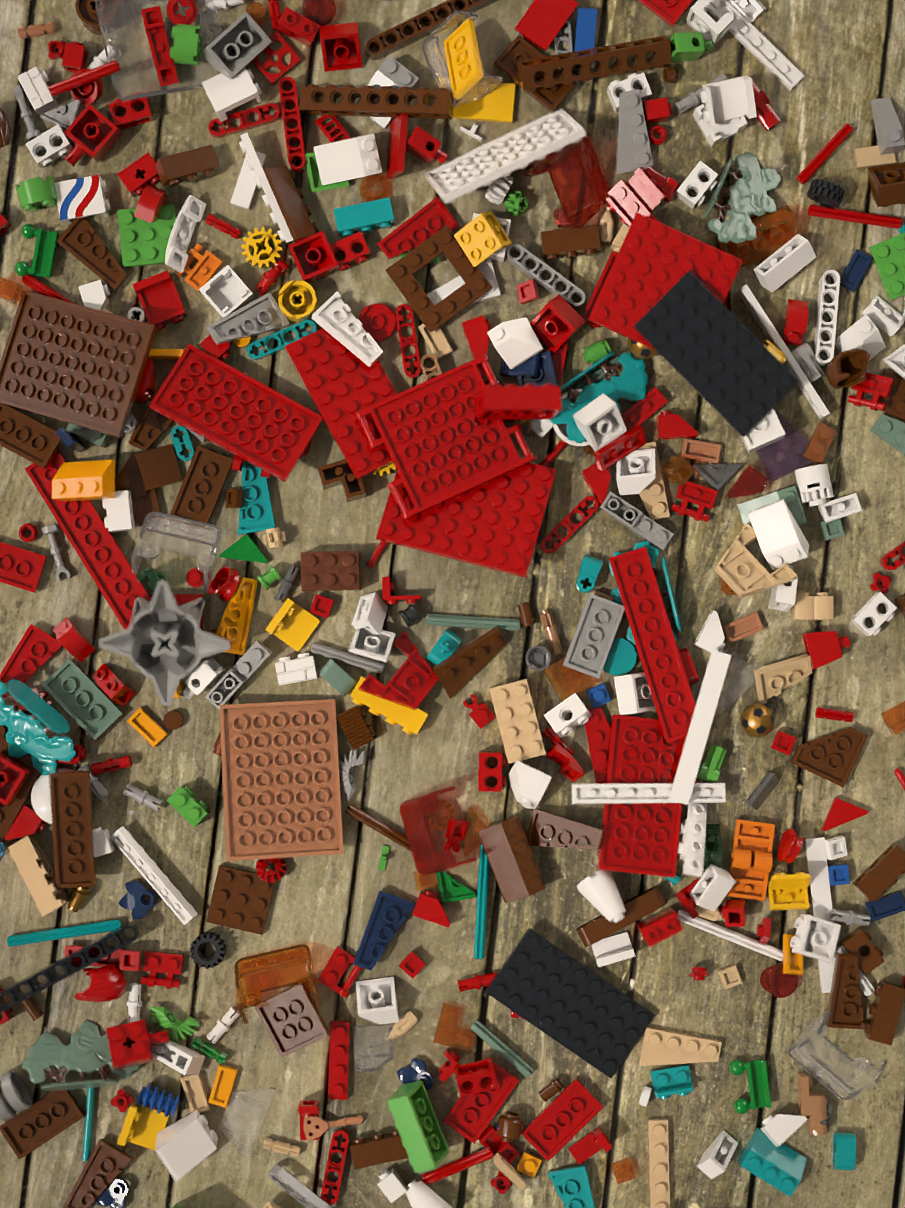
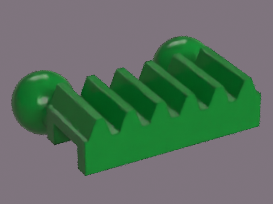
M25 224L21 229L23 237L26 239L37 237L32 267L25 261L18 262L15 265L16 274L21 277L28 274L46 278L53 277L52 270L54 269L55 255L57 254L56 248L58 243L56 241L59 239V233L36 229L32 224Z
M765 1059L746 1061V1063L740 1060H733L729 1065L730 1072L734 1075H741L746 1071L750 1101L744 1098L737 1099L734 1103L735 1111L739 1114H745L749 1109L755 1110L759 1107L771 1108Z

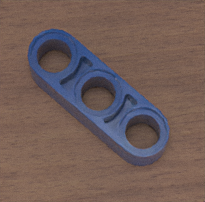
M578 7L574 51L594 48L597 8Z

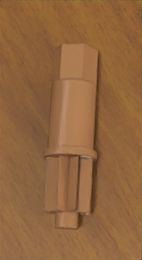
M547 609L542 610L540 618L552 655L560 654L563 652L552 613L548 612Z

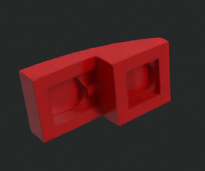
M557 743L547 750L545 756L560 766L558 771L560 774L572 782H575L584 775V771L576 759Z
M490 1125L479 1137V1142L486 1148L491 1147L494 1155L498 1152L511 1164L520 1155V1152L510 1142L501 1140L502 1137L497 1134L496 1128Z

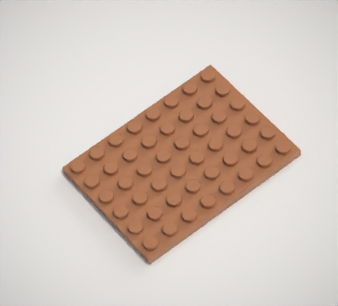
M335 699L219 705L226 861L344 854Z

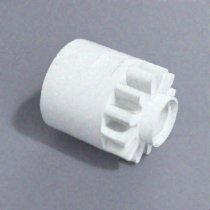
M827 464L794 470L801 503L809 502V506L812 507L826 504L827 498L834 497Z

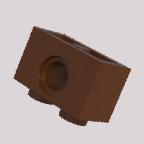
M857 927L841 939L840 943L847 949L849 954H856L859 968L867 975L885 962L881 957L884 954L877 945L873 946L870 942L872 939L870 934L866 930L862 931ZM867 945V952L860 954V948Z

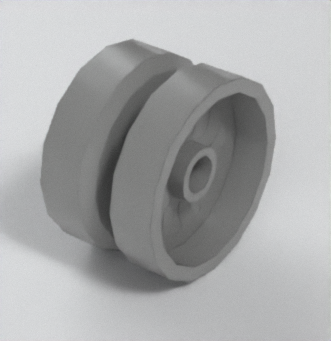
M9 1070L1 1075L0 1119L8 1121L15 1117L17 1112L22 1113L32 1106L29 1090L23 1079L14 1070Z

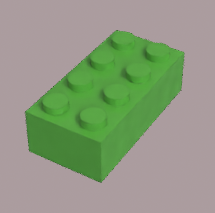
M422 1080L402 1084L387 1100L388 1108L392 1112L395 1126L399 1130L402 1144L406 1148L409 1162L413 1166L415 1173L435 1169L448 1154L449 1148Z

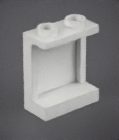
M245 67L242 68L231 79L220 73L202 82L220 122L227 119L225 112L256 98L258 103L262 102L259 96L262 94L258 83L254 84L252 82L255 78L250 68L247 70Z

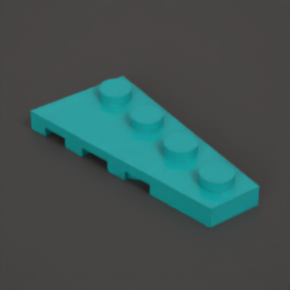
M244 460L242 467L241 489H243L242 508L239 510L237 535L276 528L268 480L266 477L260 476L262 469Z

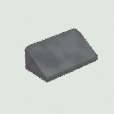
M767 772L748 797L746 803L755 810H758L778 784L779 779L773 773Z

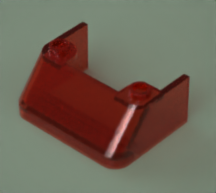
M455 786L406 800L399 807L415 868L421 875L434 874L476 861V857L456 862V858L451 851L443 850L437 852L426 815L438 809L439 800L437 795L456 790Z

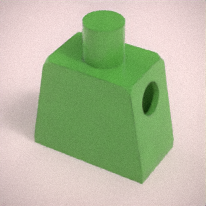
M674 33L669 39L671 45V64L698 60L704 52L712 51V41L703 40L702 33Z

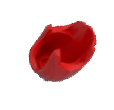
M114 965L84 968L83 973L86 972L85 975L91 976V982L86 990L75 994V999L88 1002H108L120 998L125 993L127 984L123 972Z

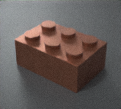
M359 551L301 552V591L360 590Z

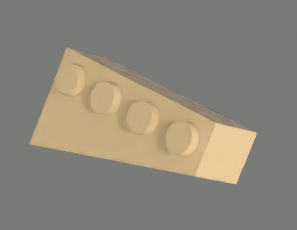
M28 835L8 847V854L12 861L16 863L18 871L24 879L42 917L70 901L64 888H56L55 872L33 835Z

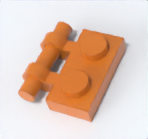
M197 243L194 248L188 251L189 256L183 273L175 271L174 274L181 278L184 272L187 273L188 276L184 281L201 293L199 289L215 275L223 262L208 250L203 256L199 254L203 247ZM194 259H197L198 263L194 268H189Z

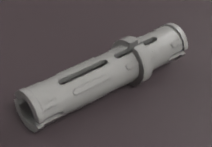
M721 74L707 84L727 80V77ZM701 87L695 92L691 91L687 97L675 103L674 106L678 107L676 111L681 115L689 108L698 106L699 102H701L700 92L703 91V88Z

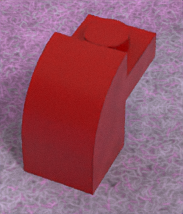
M147 185L139 198L134 217L149 223L157 221L161 206L168 202L169 196L165 195L166 191Z
M788 299L785 312V327L782 335V340L785 344L801 346L808 322V301Z
M68 617L53 629L57 640L78 661L82 662L95 650L90 641L77 630Z

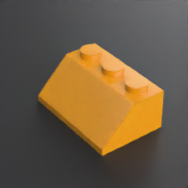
M115 460L63 463L52 479V499L61 501L115 499Z

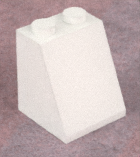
M198 1110L157 1133L155 1151L175 1181L180 1180L217 1149L218 1136L214 1130L209 1129L206 1117L203 1114L200 1115Z

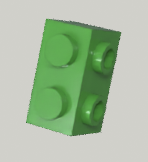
M182 785L166 801L193 827H196L211 811L202 799L198 800L194 796L195 792L190 787Z

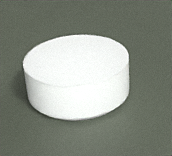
M647 1086L643 1088L639 1105L646 1107L652 1088Z

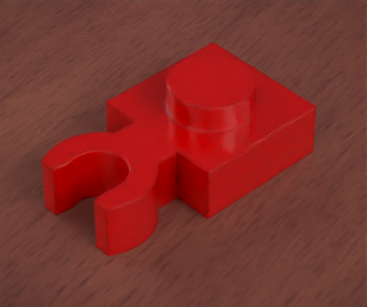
M471 694L470 696L474 700L473 703L467 704L464 700L463 704L465 707L473 710L469 713V716L481 729L494 719L495 716L484 702L478 705L476 696Z
M460 819L449 820L445 837L448 839L444 844L445 851L450 852L452 847L454 852H459V841L465 840L469 826L468 821Z

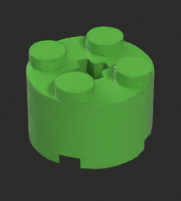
M177 24V27H172L174 46L170 48V58H173L175 63L199 66L200 63L197 61V58L201 59L203 36H199V31H203L202 26Z
M46 176L47 180L36 177L22 181L20 185H15L21 208L24 211L31 213L39 211L40 206H47V208L57 206L58 197L53 176Z

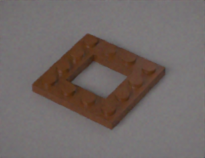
M448 225L385 270L430 333L492 289V286L478 266L474 267ZM444 253L465 284L434 305L413 274Z

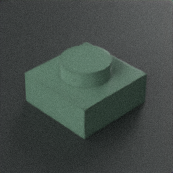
M840 518L827 523L825 521L820 522L825 541L845 535Z

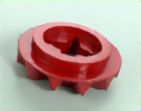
M169 0L167 15L173 24L190 25L196 19L198 11L194 0ZM178 3H180V5H182L183 8L190 6V8H188V10L185 11L186 18H184L182 14H174L177 13V11L179 10Z
M284 858L259 859L256 862L258 877L268 883L281 880L287 870ZM267 862L271 865L276 863V872L272 869L266 871L268 868Z

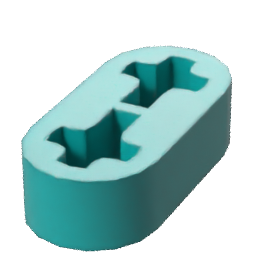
M176 426L171 430V438L176 453L181 460L185 462L191 461L195 449L189 432L183 426ZM178 430H180L181 432H185V434L182 435L184 442H181L178 437L175 438V435L178 434ZM183 445L186 446L187 450H191L188 458L181 455L184 452Z

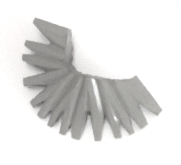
M357 750L354 753L350 751L349 758L344 753L342 754L344 761L338 758L340 794H342L341 798L347 796L346 801H349L356 791L354 769L356 766L365 764V751H362L359 757Z

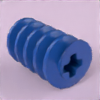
M149 1083L146 1087L143 1086L136 1105L143 1101V1108L150 1104V1111L157 1107L158 1114L164 1110V1116L167 1117L172 1113V1119L179 1104L180 1095L178 1094L173 1099V1092L166 1096V1089L159 1093L158 1086L151 1090V1083Z

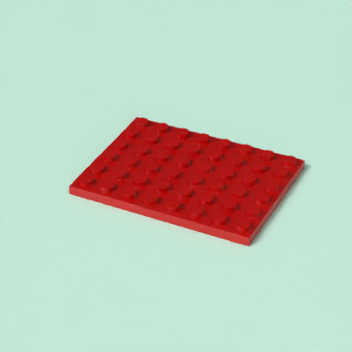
M533 463L524 464L405 520L401 516V509L391 490L376 539L526 578L557 469ZM397 471L394 481L400 478ZM404 484L398 486L409 510L413 509V503Z

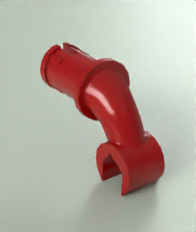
M280 259L272 269L263 273V278L255 287V291L262 296L265 295L270 286L276 283L277 277L285 274L286 272L284 271L290 266Z

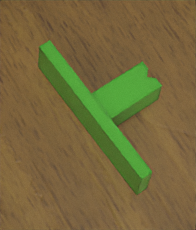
M383 845L378 870L385 871L390 846Z

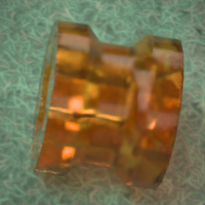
M252 2L247 6L246 12L258 26L262 25L266 20V12L263 5L259 2Z

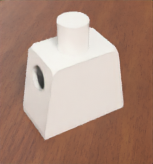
M798 576L794 581L772 587L768 609L787 612L795 605Z
M213 657L203 661L184 681L187 686L182 691V694L188 699H191L195 694L200 695L221 676L225 669Z

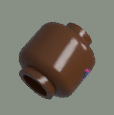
M507 1111L499 1116L496 1132L502 1137L501 1140L513 1142V1140L519 1139L522 1133L523 1120L519 1114Z

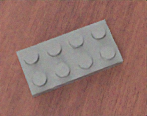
M589 593L562 666L599 679L624 613V606Z

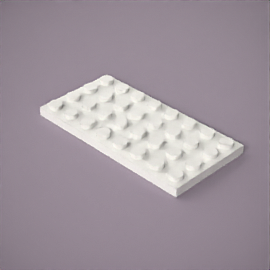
M560 107L553 113L550 112L424 174L445 203H452L464 194L475 192L476 188L490 185L499 177H506L516 169L527 167L534 160H541L551 152L560 151L570 143L579 142L582 137L586 136L584 128Z

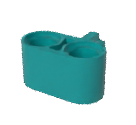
M447 628L426 658L435 665H438L453 654L463 639Z

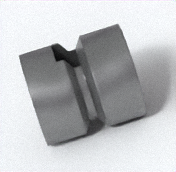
M534 646L527 651L525 661L533 670H544L550 665L551 654L543 646Z

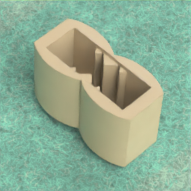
M827 592L816 593V596H809V593H797L795 605L792 607L793 620L834 619L833 596H828Z

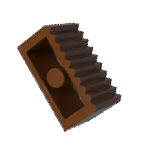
M355 706L336 716L352 750L374 740L375 731L371 724L367 726L364 720L367 718V715L362 707L358 708V706Z

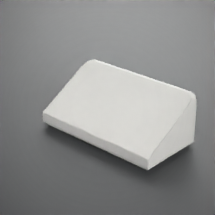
M728 0L750 23L766 10L759 0Z
M878 295L875 296L863 311V315H867L875 325L890 337L905 322V317Z
M857 493L818 506L825 523L863 511Z

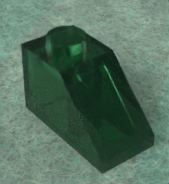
M706 824L703 869H707L710 864L721 868L723 849L720 825Z

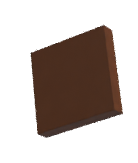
M171 444L134 454L145 491L183 481Z

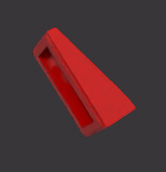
M323 115L315 120L316 125L329 143L335 142L334 140L341 135L344 136L341 140L351 138L335 116ZM330 117L331 121L323 126L321 123ZM332 124H335V125H336L335 127H333L332 129H330V130L327 132L326 129H327L328 127H330ZM339 129L340 132H338L333 137L330 136L333 132Z

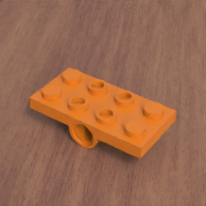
M736 819L729 873L736 882L726 896L765 901L768 876L773 861L772 845L775 824Z

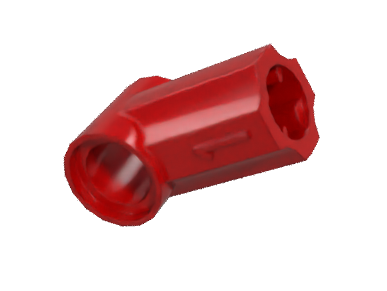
M648 166L646 169L648 173L668 194L663 201L670 202L680 184L673 178L665 177Z

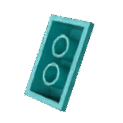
M757 1127L737 1160L741 1167L791 1197L801 1181L807 1158L784 1143L776 1147L763 1131Z

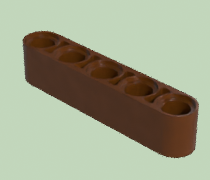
M656 885L623 903L626 912L623 914L625 917L617 923L614 921L609 922L601 914L578 927L576 931L584 946L588 947L663 907L668 901L660 886Z

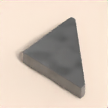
M78 99L44 112L40 117L54 125L58 124L60 128L67 130L79 116L83 99Z
M694 464L692 466L717 491L742 467L741 464Z

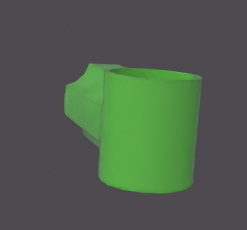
M711 744L704 762L701 763L698 769L697 778L708 783H716L727 750Z

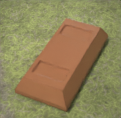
M684 438L681 457L719 464L722 445Z
M758 611L722 626L729 644L765 629Z

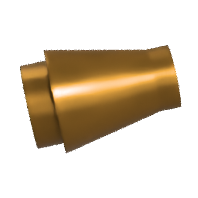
M72 888L67 908L72 912H78L91 894V888Z

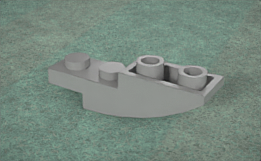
M611 491L600 506L612 518L661 550H664L674 535Z
M257 640L211 689L205 698L219 710V705H225L261 667L272 652Z

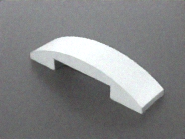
M189 195L176 218L165 255V264L180 273H183L189 256L186 254L196 222L201 221L206 207V203L192 195Z

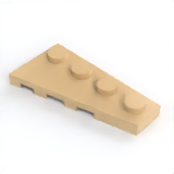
M650 442L636 450L655 448L656 478L639 493V496L649 518L656 520L670 517L656 442Z
M647 1027L644 1031L638 1065L718 1062L722 1042Z

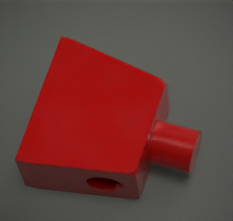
M415 127L407 140V152L429 164L434 159L443 165L448 157L447 153L439 149L442 144L439 140L420 127Z
M836 631L802 633L806 654L810 656L812 669L842 658L841 649L851 646L849 637L838 638Z

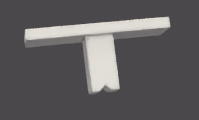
M473 124L470 131L460 127V131L480 142L482 141V137L474 134L478 125Z

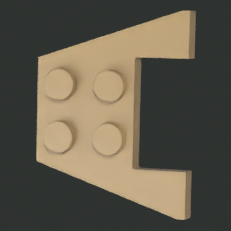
M748 523L743 526L739 535L736 536L730 548L715 567L718 575L740 598L794 581L797 578V574L786 563L770 574L745 548L757 539L754 529Z

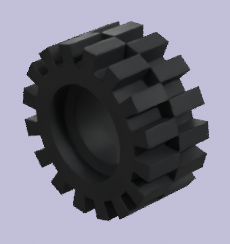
M813 179L807 197L810 200H814L815 203H820L822 206L838 208L845 190L833 182L830 183L828 180Z
M214 932L200 934L191 944L190 956L191 959H194L193 962L197 963L198 967H205V969L209 967L214 968L216 965H219L226 955L224 939H221L220 935H216ZM205 943L213 944L216 950L214 956H203L201 953L202 945Z

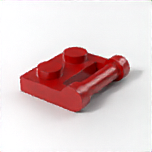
M337 946L317 981L347 998L350 994V988L361 969L364 970V968L355 965L343 987L338 985L349 963H353L355 956Z

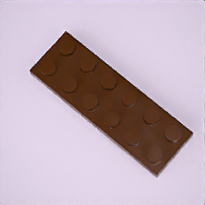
M90 771L50 772L49 783L56 888L95 887L96 871Z

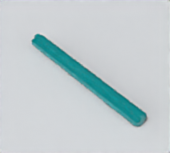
M482 844L480 845L474 943L475 959H484L489 861Z
M116 919L12 935L7 937V944L9 947L110 932L121 927V921Z

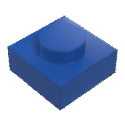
M604 683L586 690L593 708L611 701Z
M848 864L828 866L830 886L850 884Z

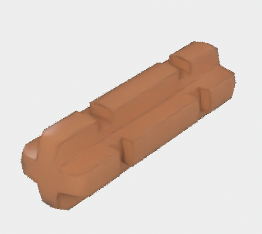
M53 22L17 29L20 39L56 32Z

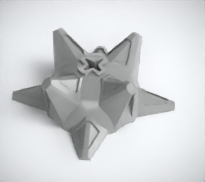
M158 581L151 603L142 597L135 599L129 628L100 638L99 644L101 648L129 657L132 664L145 676L152 679L162 705L171 706L180 679L194 671L203 661L207 660L206 657L229 650L230 641L201 630L199 625L205 606L203 598H198L178 607L168 582Z

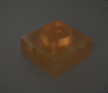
M433 869L414 872L417 891L436 888Z
M629 1157L611 1163L617 1184L636 1178Z

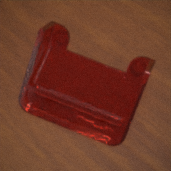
M588 133L579 142L570 143L560 151L551 152L541 160L532 161L537 171H545L547 169L561 204L554 211V218L558 228H582L608 203L606 198L610 196L608 194L610 187L592 138Z

